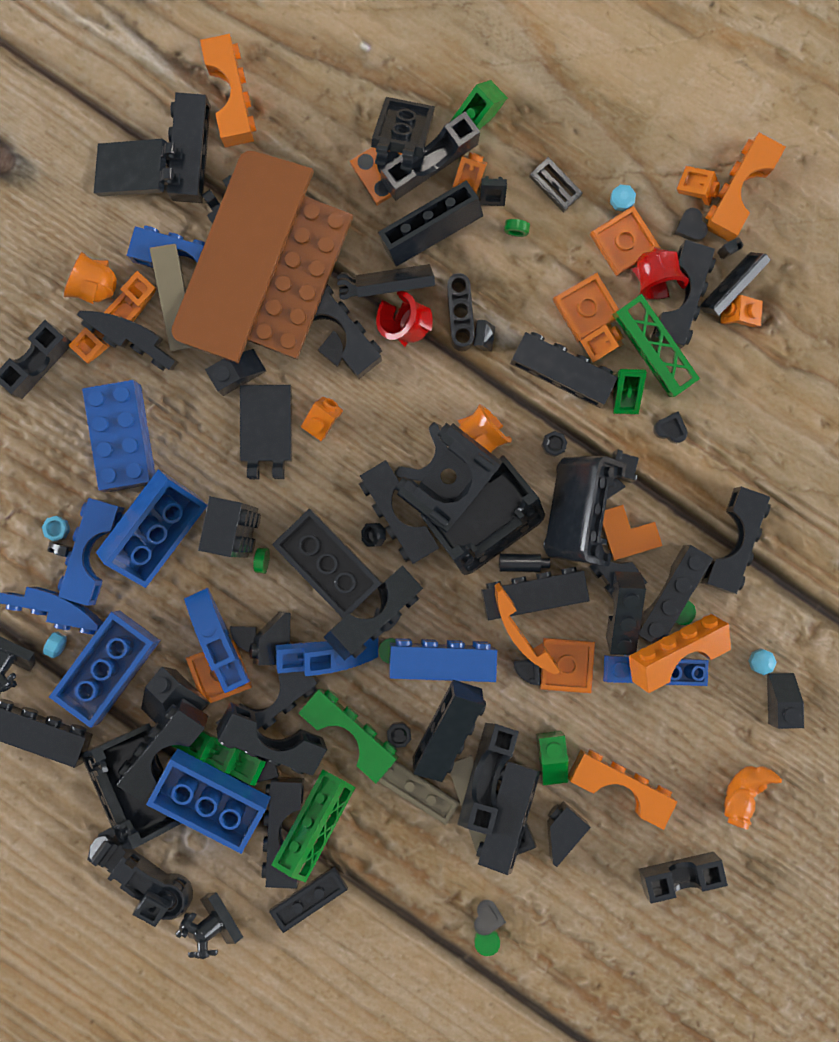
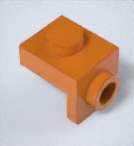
M743 295L737 296L721 313L720 323L725 325L738 323L749 327L761 326L763 301Z
M321 397L313 404L301 428L322 441L327 436L335 420L342 414L343 409L334 400Z

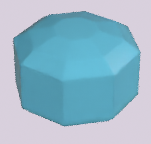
M620 184L612 191L610 204L616 211H625L634 205L636 193L631 186Z
M53 516L45 520L42 530L44 537L52 541L66 539L70 532L68 521L64 518Z
M59 632L52 633L44 645V654L51 658L58 657L65 649L67 636Z
M764 649L752 652L748 660L751 670L762 675L773 672L777 663L773 653Z

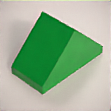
M620 369L614 374L618 378L613 387V414H639L647 375L646 370Z

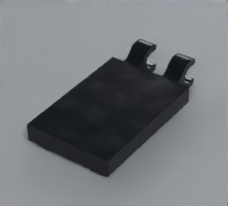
M386 97L371 142V147L376 148L377 152L375 164L385 166L388 152L393 151L402 153L403 160L400 169L411 171L414 156L422 157L435 106Z
M162 138L98 143L94 194L98 196L164 193V185H180L181 174L173 173L172 168H166V160H181L183 149L175 148V143L167 142Z
M430 264L355 275V277H352L347 272L337 274V285H346L339 287V297L342 300L352 296L364 297L435 286L434 274Z
M240 385V461L248 462L247 478L249 480H260L259 462H273L272 477L274 479H285V462L292 461L291 385Z

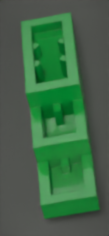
M204 730L190 747L172 745L252 786L256 785L266 761L258 757L246 754L244 750L223 746L218 741V737Z

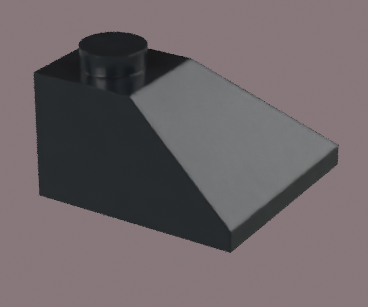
M162 666L145 686L141 709L156 724L159 723L161 725L165 720L164 715L172 704L177 706L182 699H185L202 712L210 702L176 669Z

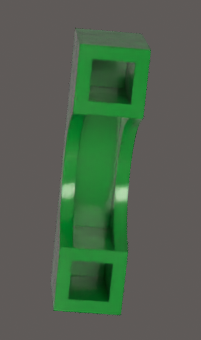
M319 689L298 714L317 731L327 726H339L351 732L359 746V759L356 766L376 784L399 758L395 754L398 750L387 740L383 743L376 736L378 732L368 723L363 725L357 719L359 715L349 706L344 708L338 702L340 698L332 690L327 689L325 691L324 689Z

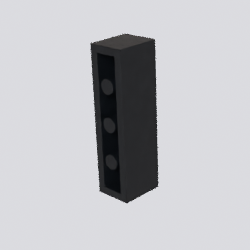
M175 92V102H171L170 113L173 118V127H169L168 139L169 142L175 143V148L183 149L181 160H166L167 167L172 168L173 173L181 174L180 185H164V190L172 201L203 203L202 194L204 193L211 109L210 102L205 94Z
M466 180L378 232L379 237L396 267L483 217L479 197Z
M525 332L511 360V365L598 408L605 405L618 378L612 375L613 371L604 366H599L598 368L590 364V360L585 356L579 354L574 356L568 353V349L560 344L554 343V345L545 342V338L538 333L531 332L529 334Z
M576 567L561 569L562 574L554 576L549 571L536 574L537 579L527 580L526 576L512 578V584L501 585L517 610L510 616L589 602L590 598L584 571H577ZM501 581L486 583V589H481L486 619L488 621L501 618L495 597V585L497 583L501 584Z
M452 680L412 757L414 775L443 782L447 773H451L457 754L460 755L462 753L467 736L472 735L478 716H482L485 711L486 701L483 698L482 688Z
M0 699V742L73 768L83 763L82 753L88 750L93 736L92 733L86 732L87 729L77 724L69 726L63 724V720L58 717L47 716L46 718L38 715V711L28 707L21 709L15 707L14 702L10 700Z
M507 762V765L503 767L499 777L502 783L499 791L496 790V805L498 807L496 820L491 836L486 834L485 841H481L476 854L479 857L478 865L505 875L512 873L541 771L515 762Z

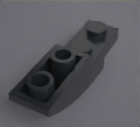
M95 311L78 312L77 316L83 319L81 324L92 332H95L97 329L105 335L102 339L110 346L116 348L118 345L125 348L130 341L132 342L130 347L142 356L144 353H147L153 358L151 363L162 371L166 368L173 370L178 364V361L158 347L163 338L140 324L108 313Z

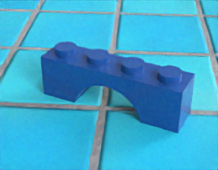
M135 226L126 256L133 263L153 268L150 247L176 244L179 256L188 257L198 262L205 242L193 239V242L183 240L182 236L169 232L168 235L159 233L158 229L151 226H144V229Z
M88 498V501L83 504L80 512L82 517L80 527L78 526L73 534V541H75L73 550L66 557L65 565L67 569L65 576H62L58 583L59 598L86 606L96 605L103 580L94 573L91 567L90 552L94 543L100 537L111 533L122 518L125 510L124 507Z

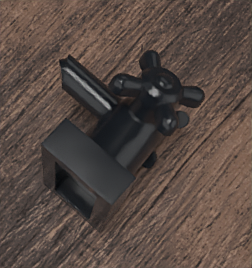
M1 636L0 694L11 687L17 686V682L14 680L16 678L15 673H11L7 678L5 676L12 664L29 672L36 664L34 652Z
M217 892L208 893L200 899L209 914L205 919L195 924L192 921L197 914L186 913L180 923L179 930L176 932V937L178 938L181 936L186 938L188 935L190 939H194L197 942V951L188 952L189 958L206 959L210 956H216L218 949L208 950V941L219 933L226 944H236L243 938L242 933Z

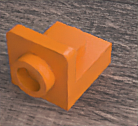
M469 152L468 156L463 155L452 187H456L467 180L477 194L481 178L487 166V162L483 161L484 157L473 152Z
M689 166L685 167L677 186L678 194L702 198L704 204L709 206L720 190V183L715 171Z
M610 323L605 324L580 342L594 363L623 346L624 344L621 340L624 337L620 329L616 325L613 327Z

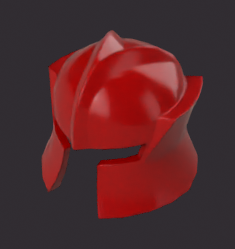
M654 247L651 252L643 253L637 260V267L631 269L640 281V294L646 300L669 298L666 281L676 280L682 289L688 286L689 280L680 270L678 253L675 251Z
M397 291L398 297L404 303L401 304L395 320L393 316L396 307L382 300L378 308L376 324L378 331L383 337L390 340L397 339L403 347H406L408 343L420 341L432 330L433 318L429 307L415 302L409 293Z

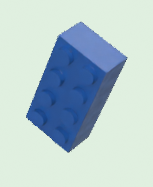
M134 380L82 388L98 490L112 492L146 486L155 474V467L141 385Z
M158 469L96 551V554L104 565L146 588L206 509L207 504L197 494Z
M120 610L111 612L50 694L49 698L88 727L92 728L100 724L161 640Z
M396 638L395 643L390 642V679L496 682L497 650L487 641H472V645H465L461 640H447V644H438V641L435 639H421V643H412L409 638Z
M177 749L146 805L242 854L268 806L270 796Z

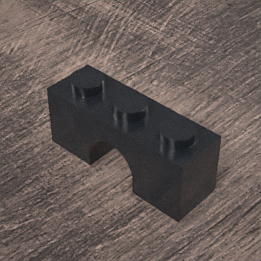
M46 320L27 338L31 342L27 352L18 359L13 360L9 358L0 368V385L11 395L21 399L28 394L70 348L68 345L72 342L56 326Z
M615 571L612 588L614 612L613 616L608 617L606 640L611 655H631L637 652L646 587L641 572Z
M714 852L639 868L643 891L651 904L677 898L675 892L684 888H699L704 892L728 886L722 859Z

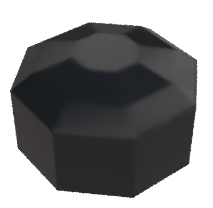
M553 431L544 436L541 446L545 454L556 457L565 452L568 442L564 434Z
M366 523L361 530L362 542L367 547L382 546L386 540V529L381 523Z
M404 722L393 723L387 730L388 742L395 748L406 747L411 740V728Z

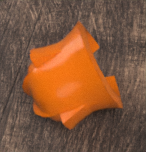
M81 252L67 280L64 297L79 298L91 304L112 297L116 289L117 279L114 272L109 268V261L92 260L85 253Z
M482 404L478 405L476 411L471 416L457 420L460 424L459 428L490 453L497 447L512 442L510 436L506 437L500 431L503 427L501 422Z

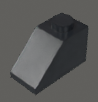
M251 349L242 353L239 363L222 359L206 368L205 371L216 390L222 396H225L239 388L240 385H244L265 373L266 369L255 350Z
M278 612L254 636L253 643L249 647L250 659H253L254 664L276 665V645L290 644L291 613Z
M768 673V724L778 729L804 728V701L795 674Z
M564 801L560 806L557 804L551 809L548 814L549 819L547 820L549 854L553 865L556 867L559 866L591 828L588 822Z

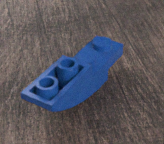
M32 586L26 587L25 595L12 592L0 593V604H6L5 609L22 611L23 607L31 609L32 614L47 615L46 622L54 623V628L70 630V627L80 628V633L95 634L103 624V621L84 605L59 598L58 592Z
M209 588L184 598L199 643L211 670L215 671L224 693L250 682L228 635L230 633Z
M379 637L374 641L369 638L364 643L367 648L359 656L354 658L351 655L345 661L327 641L276 645L277 673L304 671L305 676H313L362 665L378 658Z
M604 655L603 681L634 683L631 676L630 655ZM682 658L676 665L670 682L666 685L708 686L709 660Z

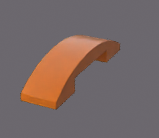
M136 271L120 288L122 293L104 313L134 322L149 303L157 288L139 271ZM86 327L68 345L88 364L110 347L102 339L105 335L97 329L95 332H92Z
M497 583L495 585V597L498 611L514 644L534 664L550 673L558 674L560 670L544 645L541 643L533 648L510 615L517 611L516 607L501 584Z

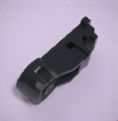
M112 827L99 833L98 837L90 845L87 860L95 867L98 865L102 868L106 867L107 871L111 873L107 879L109 881L113 879L122 884L120 889L140 901L146 891L149 890L170 901L169 908L171 909L165 912L161 918L162 920L179 918L190 906L193 899V889L189 880L177 873L167 874L134 849L122 848ZM132 856L133 858H135V859H136L137 861H139V862L136 863L135 861H133L132 859H130V857ZM176 880L181 881L185 886L183 887V885L177 882Z

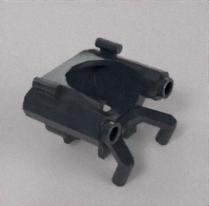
M433 422L429 426V432L436 447L433 459L427 466L421 469L397 467L394 474L402 479L395 489L398 491L397 495L447 533L498 470L502 461L454 423L450 426L446 422L442 427ZM452 469L455 471L457 478L454 483L446 484L441 480L443 470ZM413 480L421 481V482H420V484L418 485V484H417L415 481H413Z

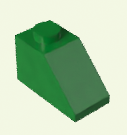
M492 80L476 84L451 121L466 112L478 130H480L497 114L508 97Z
M562 731L537 733L536 739L542 785L568 783V754L564 733Z

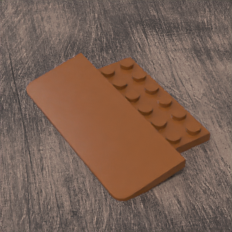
M246 151L239 157L172 325V335L178 342L235 363H239L247 341L298 360L353 220V214L305 196L314 173L313 168L256 151Z

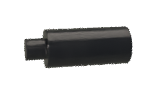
M499 553V572H541V568H550V558H541V554Z

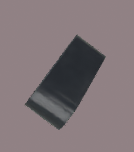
M456 273L449 278L447 284L450 338L454 349L467 351L471 348L475 335L471 285L466 275ZM461 283L465 286V290L460 293L455 292L452 289V285ZM456 308H464L467 311V315L463 318H458L455 316L454 310ZM461 332L466 333L469 336V341L460 343L456 340V335Z

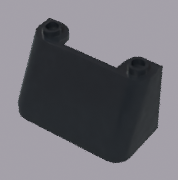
M504 455L498 458L502 461L501 466L447 533L425 516L420 515L464 575L478 570L537 527L545 518V511L539 497Z
M604 456L564 457L561 459L556 467L557 475L549 523L543 543V548L548 557L599 566H610L611 554L604 552L602 544L606 545L607 539L600 537L609 487H616L617 482H614V479L617 476L625 477L627 464Z
M150 723L82 753L83 762L113 832L124 849H135L182 824L146 805L153 791L142 803L116 786L120 778L118 771L126 760L130 762L135 757L133 753L141 742L146 743L150 737L148 735L153 728ZM156 754L157 763H158V765L160 766V768L162 769V774H163L164 769H163V767H162V764H161V762H160V760H159L158 755Z

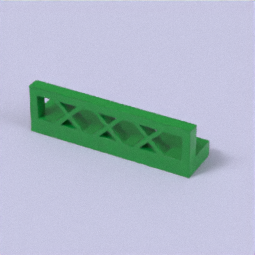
M642 294L612 314L669 397H676L700 379ZM637 303H640L645 310L643 321L634 320L628 312ZM648 316L650 317L652 322H647ZM637 324H642V331ZM647 325L657 327L659 330L658 342L648 341L646 338ZM663 337L668 344L662 343ZM652 345H656V346H657V350H656V351H655V349L653 348ZM661 346L672 349L674 352L673 363H666L661 360ZM678 359L682 365L677 364ZM666 366L672 367L671 373ZM676 368L686 369L691 377L681 386H679L674 378Z
M322 770L271 865L289 877L306 883L356 787Z

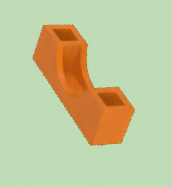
M230 34L201 39L200 43L204 62L209 75L223 79L231 87L228 102L220 111L215 113L220 138L225 148L254 142L252 132H256L257 129L254 117L248 114L247 108L252 106L248 91L244 92L242 84L246 83V77L243 67L239 68L237 62L238 59H241L238 43H233Z
M760 132L753 140H747L741 151L744 154L741 162H735L729 173L732 176L729 184L725 182L717 195L720 198L717 206L713 204L705 216V219L708 220L706 224L708 231L728 242L738 236L750 214L741 198L743 182L754 177L766 178L774 170L786 146Z
M710 614L631 654L629 661L632 682L646 692L651 693L670 682L676 665L686 655L692 652H699L708 659L713 660L730 651L729 624Z
M589 749L588 753L580 750L568 774L570 782L593 794L607 785L618 784L625 786L632 791L635 797V812L643 820L663 830L665 829L677 804V801L671 796L672 791L661 785H658L657 788L649 785L650 780L638 773H635L634 776L626 773L627 768L617 762L612 761L611 765L602 760L603 756Z

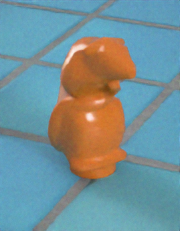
M747 766L740 770L733 777L726 791L724 815L728 817L727 823L748 830L749 825L751 826L752 824L750 819L756 807L754 797L767 789L768 784L782 783V779L773 770L765 766Z

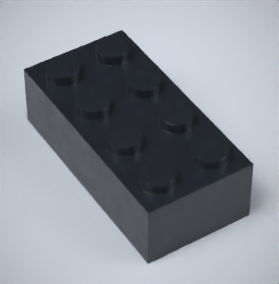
M209 496L198 551L227 557L248 558L249 553L253 554L256 539L252 538L254 528L258 529L261 520L258 508L241 502Z
M310 508L272 544L342 618L351 614L383 583Z

